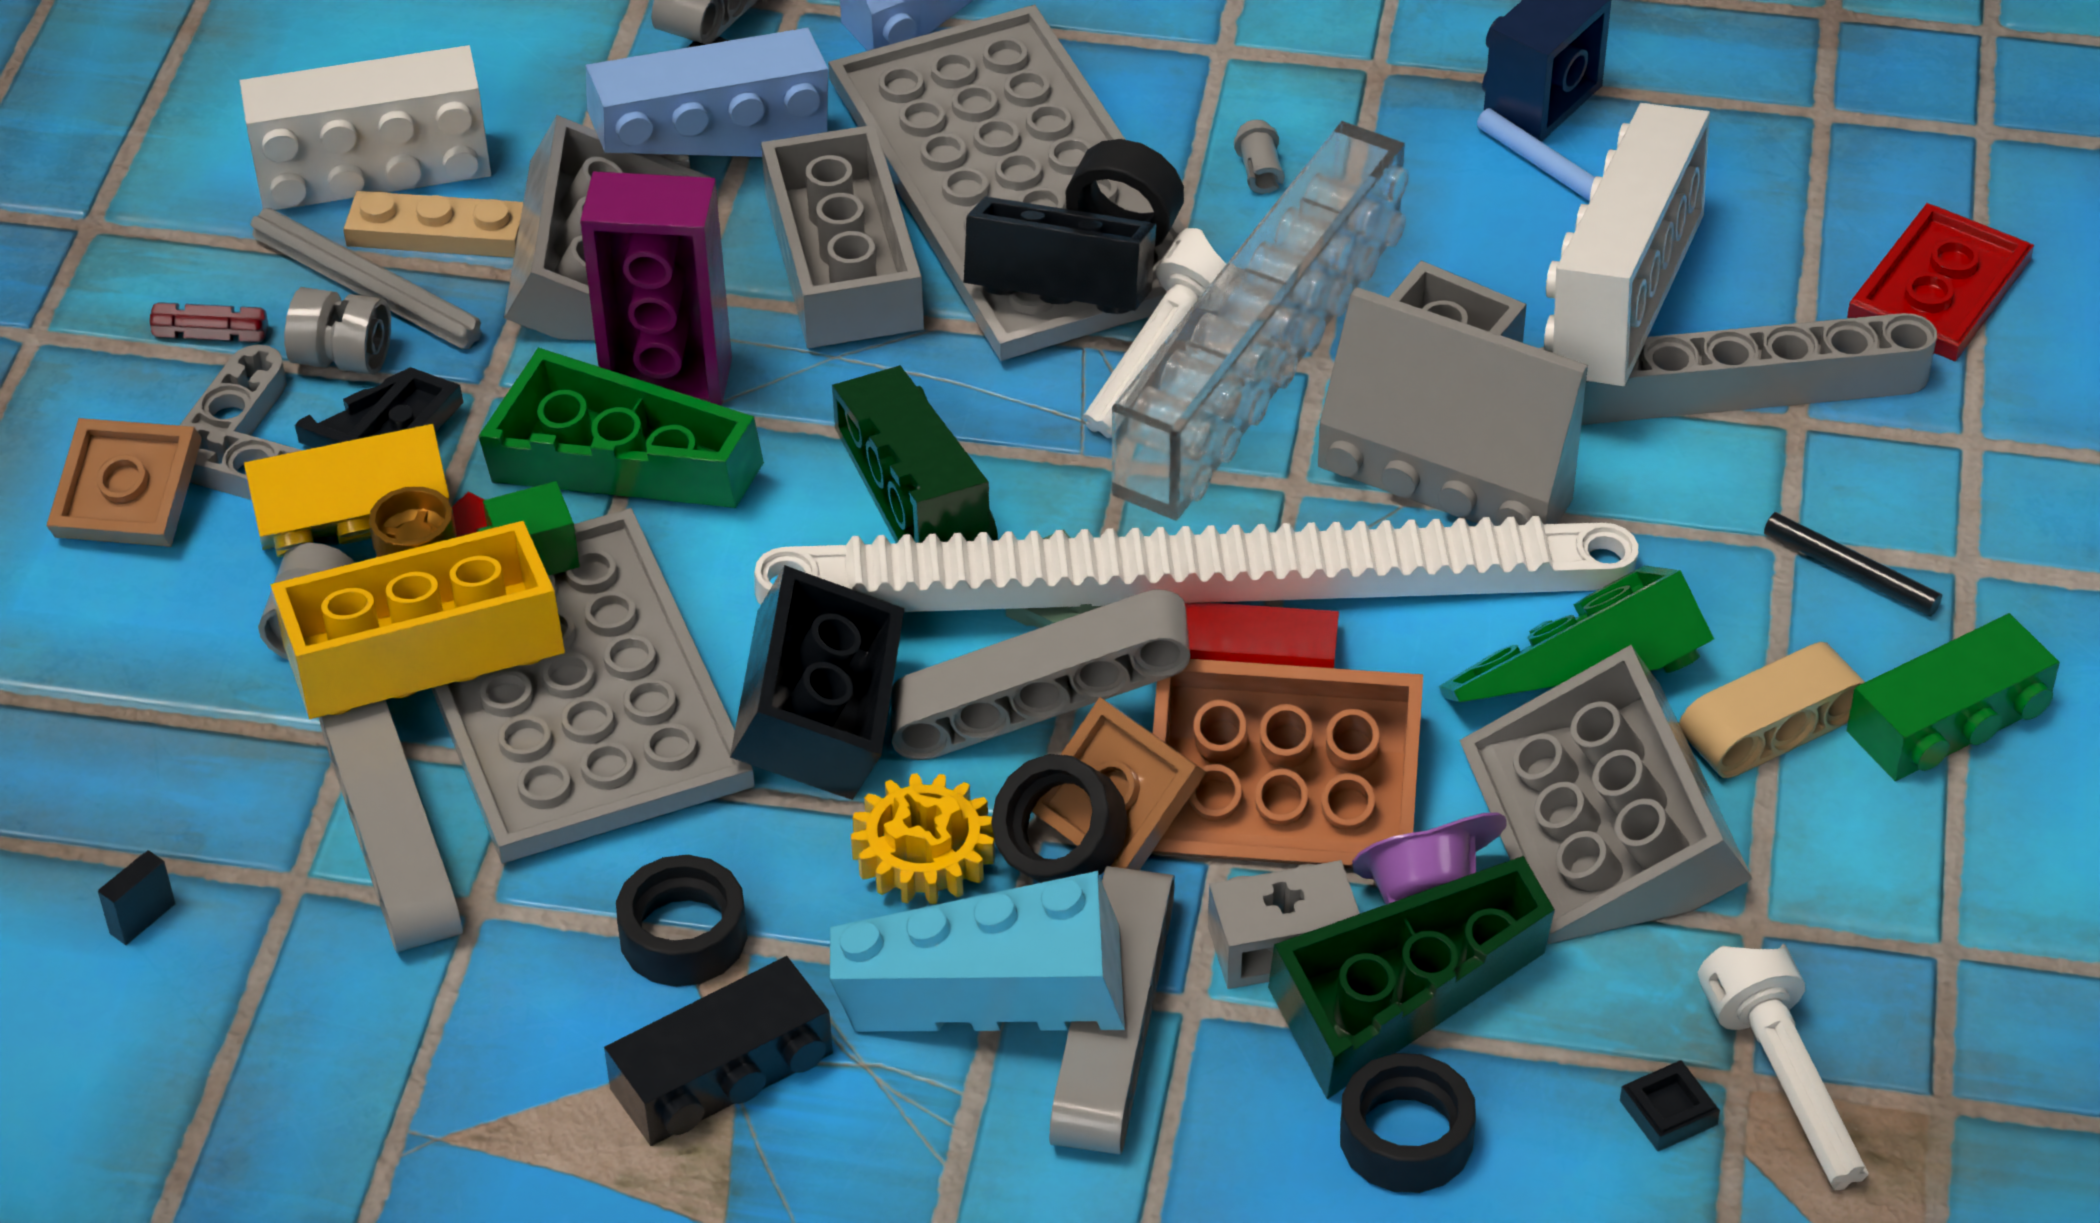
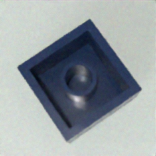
M1521 0L1504 17H1498L1490 26L1486 36V46L1489 48L1487 71L1482 82V89L1485 92L1484 110L1488 108L1494 110L1542 142L1602 87L1612 0Z

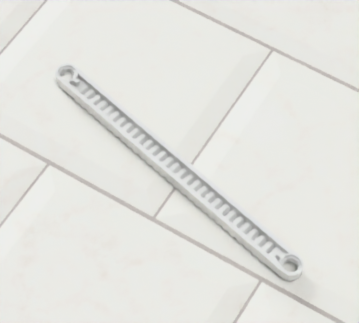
M1532 516L1525 525H1518L1515 517H1507L1500 526H1494L1489 517H1483L1476 526H1468L1465 518H1458L1451 527H1444L1440 519H1433L1426 528H1419L1414 519L1408 520L1400 529H1394L1390 520H1383L1376 529H1369L1365 521H1358L1351 530H1344L1340 522H1333L1326 531H1319L1315 522L1308 523L1299 532H1294L1290 523H1283L1276 532H1269L1265 524H1258L1251 533H1244L1240 525H1232L1226 534H1219L1215 526L1210 525L1198 535H1194L1189 526H1182L1176 535H1169L1164 527H1157L1151 536H1144L1139 528H1132L1125 537H1118L1113 528H1108L1101 537L1093 538L1088 529H1081L1075 538H1068L1063 530H1056L1050 539H1043L1038 531H1030L1024 540H1017L1012 531H1007L999 540L992 541L987 532H980L974 541H966L961 533H954L948 542H941L936 534H929L923 543H916L910 534H905L898 543L890 544L885 535H878L872 544H864L859 536H852L846 545L781 547L764 553L756 562L754 589L757 602L761 605L773 585L770 580L779 575L784 565L903 607L905 608L904 612L1080 607L1081 604L1104 606L1154 589L1168 590L1176 593L1184 600V603L1594 591L1635 570L1638 557V543L1634 535L1616 524H1543L1539 516ZM1597 549H1607L1615 552L1621 560L1611 564L1602 563L1595 560L1590 555V552Z

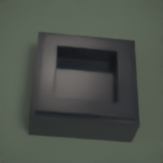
M149 850L141 854L98 891L109 933L124 945L131 942L175 905L165 861Z
M1682 1060L1621 1087L1620 1102L1657 1151L1718 1125L1719 1108Z

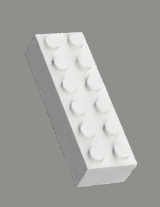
M1640 103L1630 124L1623 123L1621 125L1617 150L1609 149L1605 160L1603 177L1596 176L1594 178L1589 205H1580L1575 232H1567L1565 234L1560 261H1552L1549 266L1546 280V296L1555 299L1554 315L1549 316L1546 324L1544 349L1545 351L1587 364L1586 381L1625 387L1704 216L1710 111Z

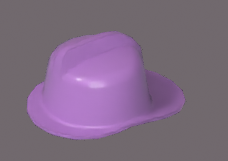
M1498 812L1481 813L1427 831L1412 832L1384 839L1370 845L1357 854L1352 861L1353 871L1362 878L1374 880L1384 902L1389 904L1476 873V852L1486 847L1502 833L1507 826L1506 817Z

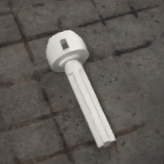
M1186 228L1180 232L1157 265L1156 276L1161 286L1167 292L1083 415L1087 420L1085 425L1091 431H1099L1106 438L1113 437L1196 312L1208 316L1220 315L1225 311L1247 278L1248 273L1243 274L1235 271L1221 259L1206 239L1202 230Z
M1782 944L1778 949H1751L1721 946L1703 961L1698 970V978L1719 1024L1730 1030H1743L1751 1027L1757 1041L1761 1043L1833 1190H1844L1851 1182H1862L1869 1173L1795 1028V1021L1789 1011L1799 1002L1804 994L1805 982L1788 948Z

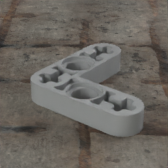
M258 344L238 350L231 356L179 425L195 427L202 438L190 483L251 500L247 476L237 472L244 465V462L302 451L301 449L251 436L287 385L282 356L276 349ZM236 407L243 410L233 418L218 419L214 417V414L224 408Z

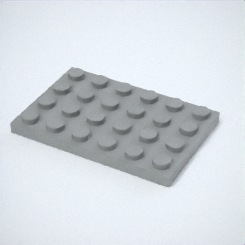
M632 508L574 524L580 567L548 576L555 590L565 649L564 654L542 659L532 665H518L483 674L470 681L452 682L431 688L501 864L755 787L752 766L730 758L735 732L734 727Z

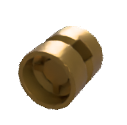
M404 487L394 490L380 498L370 511L369 526L377 557L456 538L452 507L448 499L437 490L426 487Z

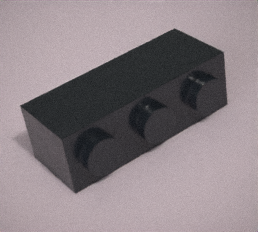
M985 196L966 217L963 283L983 286L984 291L995 295H1010L1016 292L1039 295L1042 301L1050 304H1068L1073 301L1095 304L1098 310L1110 314L1136 311L1152 291L1156 223Z
M785 956L605 1046L604 1052L610 1090L649 1145L653 1146L672 1135H681L692 1130L700 1121L733 1104H740L751 1100L762 1089L795 1072H805L816 1066L823 1058L833 1054L830 1012L789 957Z

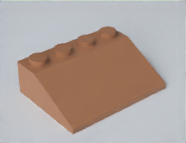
M1190 659L1189 664L1182 672L1157 681L1153 734L1205 770L1206 774L1151 854L1317 865L1342 860L1345 868H1353V859L1360 851L1370 845L1393 836L1412 833L1414 828L1423 674Z

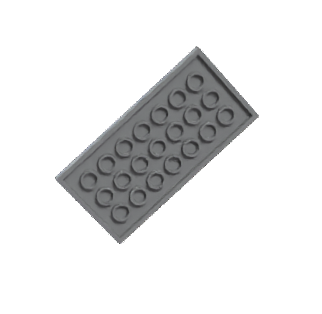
M1035 4L828 62L829 79L858 127L876 126L896 190L1000 361L1152 315L1167 292L1161 286L1156 276V267L1179 233L1186 229L1178 216L1163 243L1155 247L1152 291L1136 311L1110 314L1098 310L1095 304L1077 301L1060 305L1050 304L1042 301L1039 295L1022 292L1010 295H995L984 291L983 286L963 283L966 217L985 196L1067 209L1065 190L1086 151L1101 141L1125 139ZM1109 179L1096 181L1101 192L1111 202L1125 210L1138 213L1154 212L1149 201L1138 190L1127 184Z

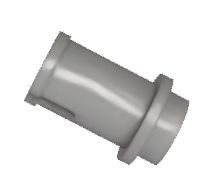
M1251 120L1240 126L1234 138V149L1237 155L1242 157L1244 161L1248 186L1252 191L1260 194L1276 191L1279 188L1277 182L1283 184L1285 178L1276 151L1279 145L1278 133L1263 120Z

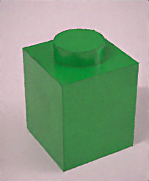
M557 481L483 500L487 526L478 528L477 532L524 521L548 576L580 567L574 522Z

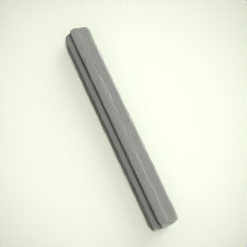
M263 208L258 216H253L250 223L253 227L252 235L260 242L362 296L386 299L390 311L461 349H470L475 341L480 340L482 336V331L480 330L481 321L476 316L272 208Z

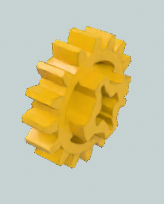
M914 773L910 776L908 787L900 788L894 781H886V796L884 798L868 793L864 797L865 812H854L852 817L853 833L851 834V848L853 860H858L860 877L862 880L876 877L877 893L881 895L891 891L894 887L901 889L902 903L908 904L913 899L915 892L925 893L929 904H937L938 891L947 889L958 898L963 895V879L981 883L984 880L983 865L994 864L995 840L991 824L992 816H988V801L985 797L971 800L970 785L966 782L951 790L946 788V776L943 774H938L932 785H925L922 783L918 773Z

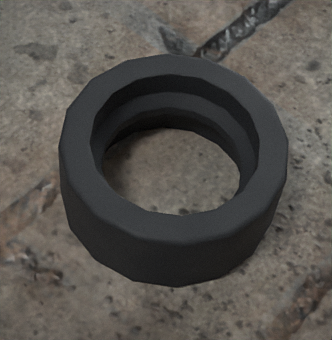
M1125 139L1106 140L1099 142L1086 151L1065 190L1066 208L1156 223L1155 247L1163 243L1184 204V185L1176 169L1157 151L1142 143ZM1109 179L1127 184L1138 190L1149 201L1154 212L1138 213L1125 210L1111 202L1101 192L1096 181Z
M1047 754L1029 760L1008 776L996 796L991 820L995 845L1006 862L1040 883L1098 871L1099 875H1101L1105 871L1106 866L1112 865L1124 845L1128 822L1123 796L1109 777L1073 756ZM1065 783L1075 784L1084 789L1090 797L1092 816L1089 830L1080 845L1066 856L1057 859L1043 858L1036 854L1029 844L1027 830L1030 814L1039 799L1053 787Z
M693 855L662 857L640 867L624 882L616 900L621 952L634 971L652 982L677 987L702 984L722 975L740 958L748 938L743 889L730 870L712 859ZM690 900L705 903L722 913V919L710 931L691 939L669 940L659 938L642 928V922L654 910L671 902Z
M1394 1053L1371 1060L1352 1075L1342 1094L1340 1147L1350 1167L1371 1184L1393 1192L1415 1193L1443 1186L1463 1171L1473 1151L1476 1123L1475 1097L1465 1078L1445 1062L1423 1054ZM1393 1100H1416L1434 1107L1449 1121V1131L1437 1141L1421 1146L1397 1145L1381 1139L1366 1125V1114L1378 1105Z

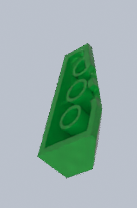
M1644 565L1573 604L1579 615L1576 618L1574 615L1565 616L1555 621L1543 622L1530 630L1528 640L1531 645L1520 651L1518 645H1512L1498 650L1443 683L1439 688L1444 698L1464 702L1555 687L1632 645L1650 671L1663 667L1665 673H1670L1696 661L1700 657L1697 648L1714 640V637L1681 570Z

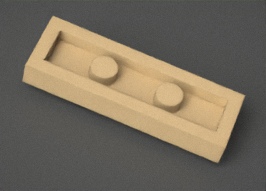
M356 191L343 229L346 246L514 258L523 202L443 197L439 195L397 194L379 191Z

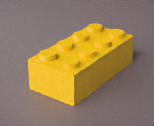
M524 521L270 584L284 649L309 719L325 715L343 714L352 708L390 698H405L417 691L452 682L470 681L483 674L518 665H532L542 659L565 653L555 590Z

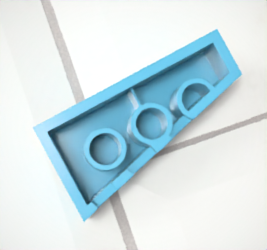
M1098 871L830 927V981L855 1032L939 1031L945 1022H968L972 1024L974 1031H1000L1002 1022H1037L1041 1031L1068 1030L1069 1023L1075 1021H1097L1100 1030H1125L1119 923Z

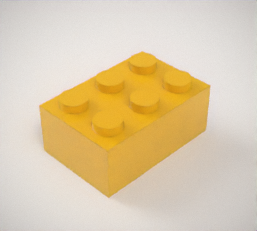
M433 424L244 462L262 550L275 548L277 557H284L285 552L295 545L314 543V539L337 535L339 544L354 543L372 538L369 526L370 511L380 498L394 490L404 487H426L437 490L449 501V493Z

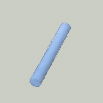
M1488 108L1480 114L1477 120V127L1590 201L1591 187L1595 178L1593 175L1494 110Z

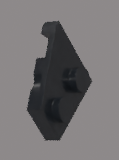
M409 367L386 378L377 387L363 389L344 398V411L319 423L311 415L301 418L295 424L299 443L312 448L433 424L436 433L464 401L460 384Z

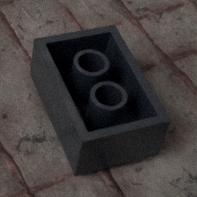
M784 565L757 611L730 758L853 800L882 755L905 608Z

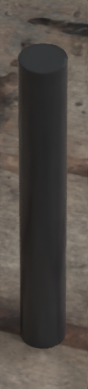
M1777 512L1770 516L1765 525V535L1928 616H1932L1941 603V593Z

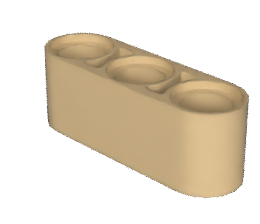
M1818 642L1704 694L1687 707L1681 716L1679 725L1685 738L1722 778H1731L1847 724L1854 688L1865 683V681L1827 642Z

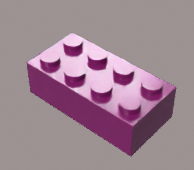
M593 171L580 224L598 367L722 406L732 362L716 179L709 177Z

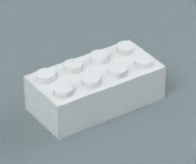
M470 45L240 80L245 121L263 208L280 210L354 198L356 191L388 193L491 176L480 93Z

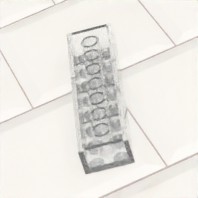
M1341 121L1112 406V496L1175 521L1181 517L1192 501L1198 502L1203 498L1209 487L1211 477L1222 462L1227 464L1233 459L1243 434L1250 425L1257 426L1262 421L1269 401L1279 388L1285 389L1289 386L1295 375L1297 364L1307 351L1313 353L1318 348L1325 328L1333 317H1340L1344 314L1348 307L1350 295L1361 281L1367 282L1371 279L1382 253L1388 246L1394 247L1399 242L1406 224V216L1401 213V198L1406 190L1409 179V171L1403 168L1405 143Z

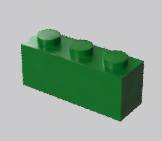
M2008 613L1854 688L1846 731L1894 781H1897L1918 770H1930L1937 766L1946 756L1970 744L1980 745L1988 741L1997 731L2021 719L2030 720L2040 715L2052 701L2053 688L2060 662Z

